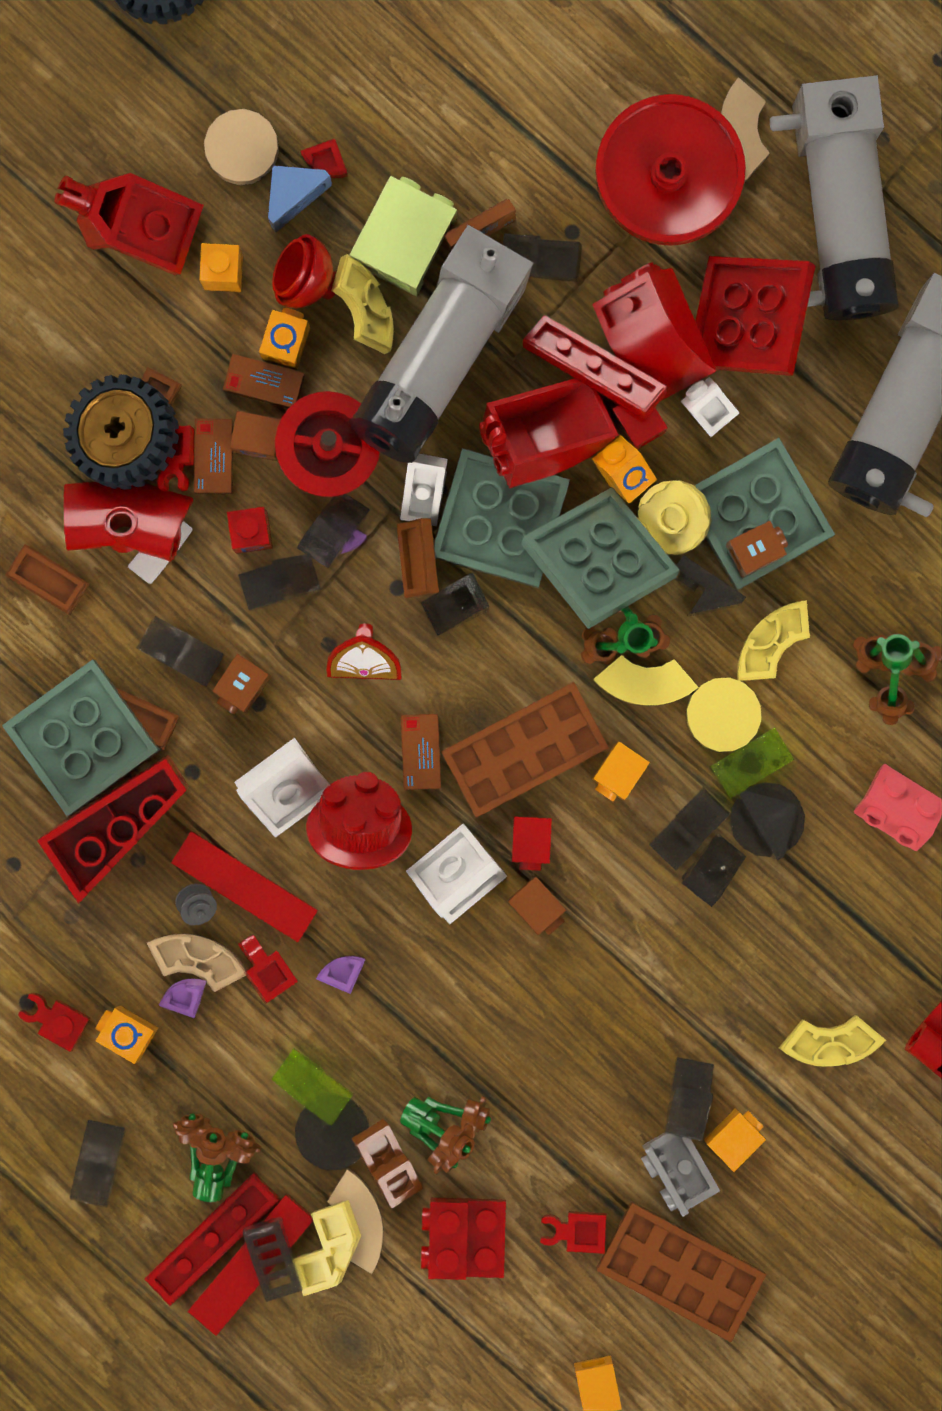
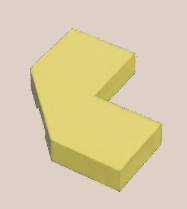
M349 1200L311 1213L323 1248L297 1256L291 1260L303 1296L335 1287L342 1282L361 1238Z

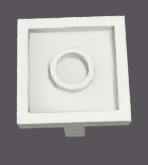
M295 738L234 782L238 787L236 791L241 799L275 838L311 812L313 807L320 801L324 789L330 786Z
M464 823L406 870L432 908L441 918L444 917L449 924L507 877L505 872Z

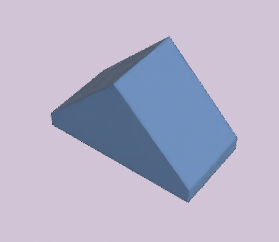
M284 166L272 167L268 219L275 232L332 186L331 177L326 170Z

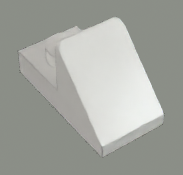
M419 454L415 461L408 463L400 520L412 521L420 518H431L432 526H437L447 475L446 466L448 459Z

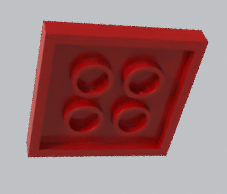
M709 256L695 322L716 370L793 376L816 267L813 263L798 260Z

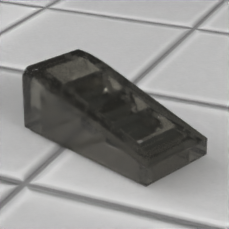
M281 1216L245 1227L242 1232L266 1302L303 1291ZM275 1234L277 1240L258 1246L256 1239ZM280 1248V1255L262 1259L261 1253ZM285 1262V1269L267 1274L265 1267ZM286 1276L290 1277L291 1283L271 1289L270 1281Z

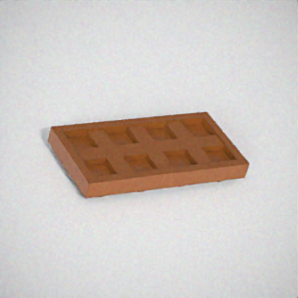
M572 682L441 751L477 818L609 747L578 688Z
M633 1201L630 1202L605 1250V1254H603L596 1267L598 1272L729 1342H732L766 1277L764 1271Z

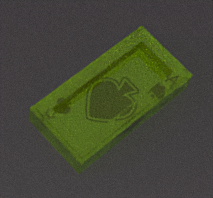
M772 728L747 745L714 763L710 768L728 798H731L790 763L794 758L776 728Z

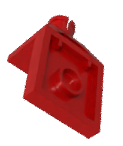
M132 173L111 177L91 185H84L69 176L63 177L57 188L62 190L63 193H56L54 202L79 214L77 223L88 248L96 250L109 247L175 276L181 275L204 206L203 204Z

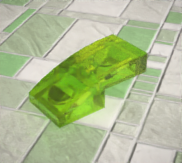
M293 1048L272 1078L289 1095L330 1126H332L354 1094L295 1048Z

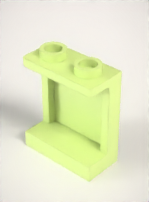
M390 176L349 256L362 263L373 275L417 297L424 284L423 278L444 239L445 233L448 232L451 224L454 225L457 219V209L453 208L454 203L440 194L435 193L431 197L420 191V185L409 178L401 177L398 180Z

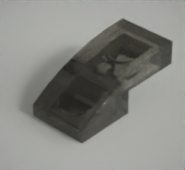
M504 234V246L533 262L529 277L578 282L582 244L580 242L543 240L541 236Z
M347 494L333 497L306 532L297 549L329 568L345 549L351 536L364 522L370 509Z
M154 616L137 646V649L207 687L224 657L223 653L157 616Z
M702 787L649 845L677 870L729 816L730 812Z
M88 1120L76 1166L70 1200L108 1207L117 1173L116 1166L126 1133L124 1127Z

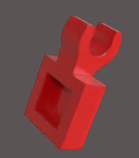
M254 935L247 937L237 944L245 957L253 965L244 973L264 1003H268L298 982L279 952L274 951L267 956Z

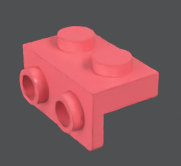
M883 764L877 771L865 797L856 806L854 813L864 819L870 826L877 827L896 839L899 844L918 851L933 836L942 817V799L888 765Z

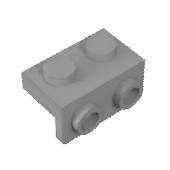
M682 1123L642 1145L647 1155L642 1157L641 1160L650 1176L654 1178L659 1175L666 1188L661 1190L660 1193L670 1211L678 1208L682 1217L689 1214L688 1210L720 1192Z

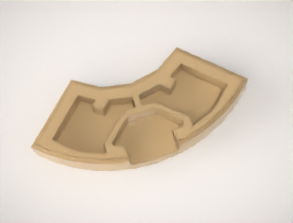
M738 77L725 98L721 114L730 122L742 144L746 166L745 183L767 159L770 153L762 144L757 129L759 114L766 101Z
M173 934L147 943L163 976L177 972L194 974L207 981V984L214 992L246 976L244 973L246 968L238 957L225 946L209 938L193 934Z
M347 1168L327 1202L330 1205L349 1200L361 1234L351 1262L372 1274L379 1260L383 1244L382 1217L377 1200L368 1185L355 1172Z

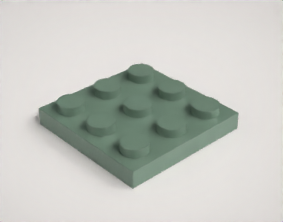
M780 438L695 485L705 495L711 509V525L706 540L736 591L835 535ZM771 521L773 527L779 526L786 537L788 547L784 549L787 555L742 578L725 544L729 540Z
M462 448L434 543L435 559L539 588L543 572L523 548L521 542L525 535L560 516L570 479L553 475L509 488L504 476L497 474L493 457Z
M612 487L525 535L521 542L523 548L588 629L677 578L680 571Z
M94 659L2 725L67 817L72 816L161 751Z

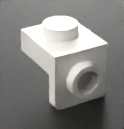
M710 377L705 381L700 380L694 383L687 390L686 397L681 400L683 405L710 437L739 414V411Z

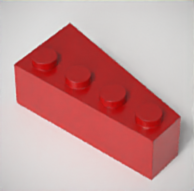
M167 755L41 835L37 842L78 904L187 791L189 785L171 757Z

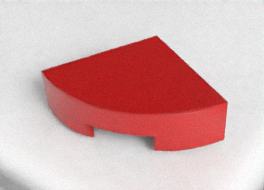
M335 139L300 151L303 160L309 168L326 170L331 178H344L348 176Z

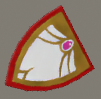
M360 624L356 637L346 640L334 648L328 656L326 671L329 678L402 679L399 659L392 650L373 639V626L371 624Z

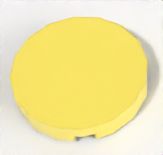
M681 480L664 481L649 488L640 499L637 518L666 554H684L697 548L707 537L711 525V509L705 495L694 485Z
M715 678L702 684L691 695L686 709L687 725L693 737L703 747L717 752L735 751L747 745L757 734L761 723V705L754 691L745 683L732 678Z

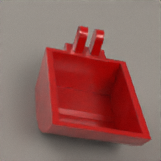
M653 262L648 263L622 278V283L604 290L605 297L592 304L607 341L616 357L667 386L666 395L662 400L716 372V368L673 268L661 269L658 265H654Z
M575 378L486 403L483 422L479 423L481 439L491 452L496 472L499 476H504L509 488L547 478L567 470L590 458L619 436L599 392Z

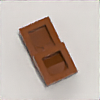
M384 1119L351 1138L391 1209L423 1189L409 1159L403 1154L389 1124Z

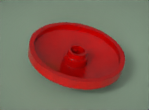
M664 94L648 97L632 104L613 120L606 130L598 149L595 176L597 190L606 211L623 230L649 243L672 246L697 241L715 231L726 221L740 198L744 186L746 166L740 139L730 122L719 111L709 104L690 96Z

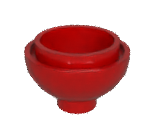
M305 234L294 239L284 248L277 260L272 278L275 298L279 304L297 309L310 306L321 298L330 300L334 297L335 293L331 290L336 271L333 270L331 255L324 243L314 236Z

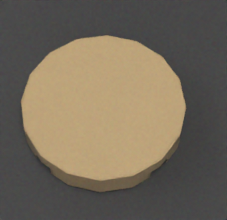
M247 109L230 110L217 117L208 128L204 140L205 156L212 170L224 181L236 185L253 184L261 180V177L269 173L272 167L275 166L279 154L278 138L270 122L259 113Z

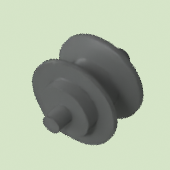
M203 884L186 886L178 893L175 900L176 908L180 912L183 921L189 925L206 923L214 916L217 910L216 900L212 896L210 889Z

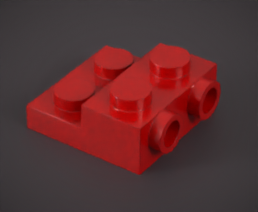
M431 1197L430 1208H423L422 1231H429V1246L421 1247V1269H428V1279L504 1278L506 1199Z

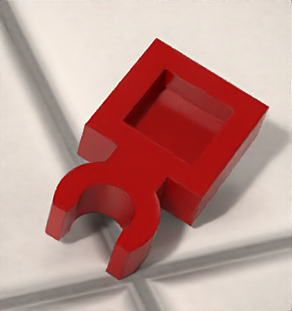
M190 425L179 426V429H175L179 439L178 444H173L172 448L176 452L173 458H166L165 462L168 464V467L160 472L157 480L158 487L163 492L169 491V481L173 477L178 478V488L181 491L188 490L189 478L183 472L184 466L194 465L195 429Z
M38 993L29 994L28 999L37 1004L38 1010L35 1014H29L27 1011L21 1010L18 1016L28 1023L36 1021L42 1023L43 1025L38 1032L40 1036L69 1052L73 1051L91 1017L60 1000H56L53 1007L50 1008L47 1006V1002L42 995Z
M569 1211L568 1222H562L555 1215L542 1216L541 1223L554 1225L556 1233L550 1237L541 1236V1244L552 1246L560 1240H567V1252L605 1254L606 1213Z

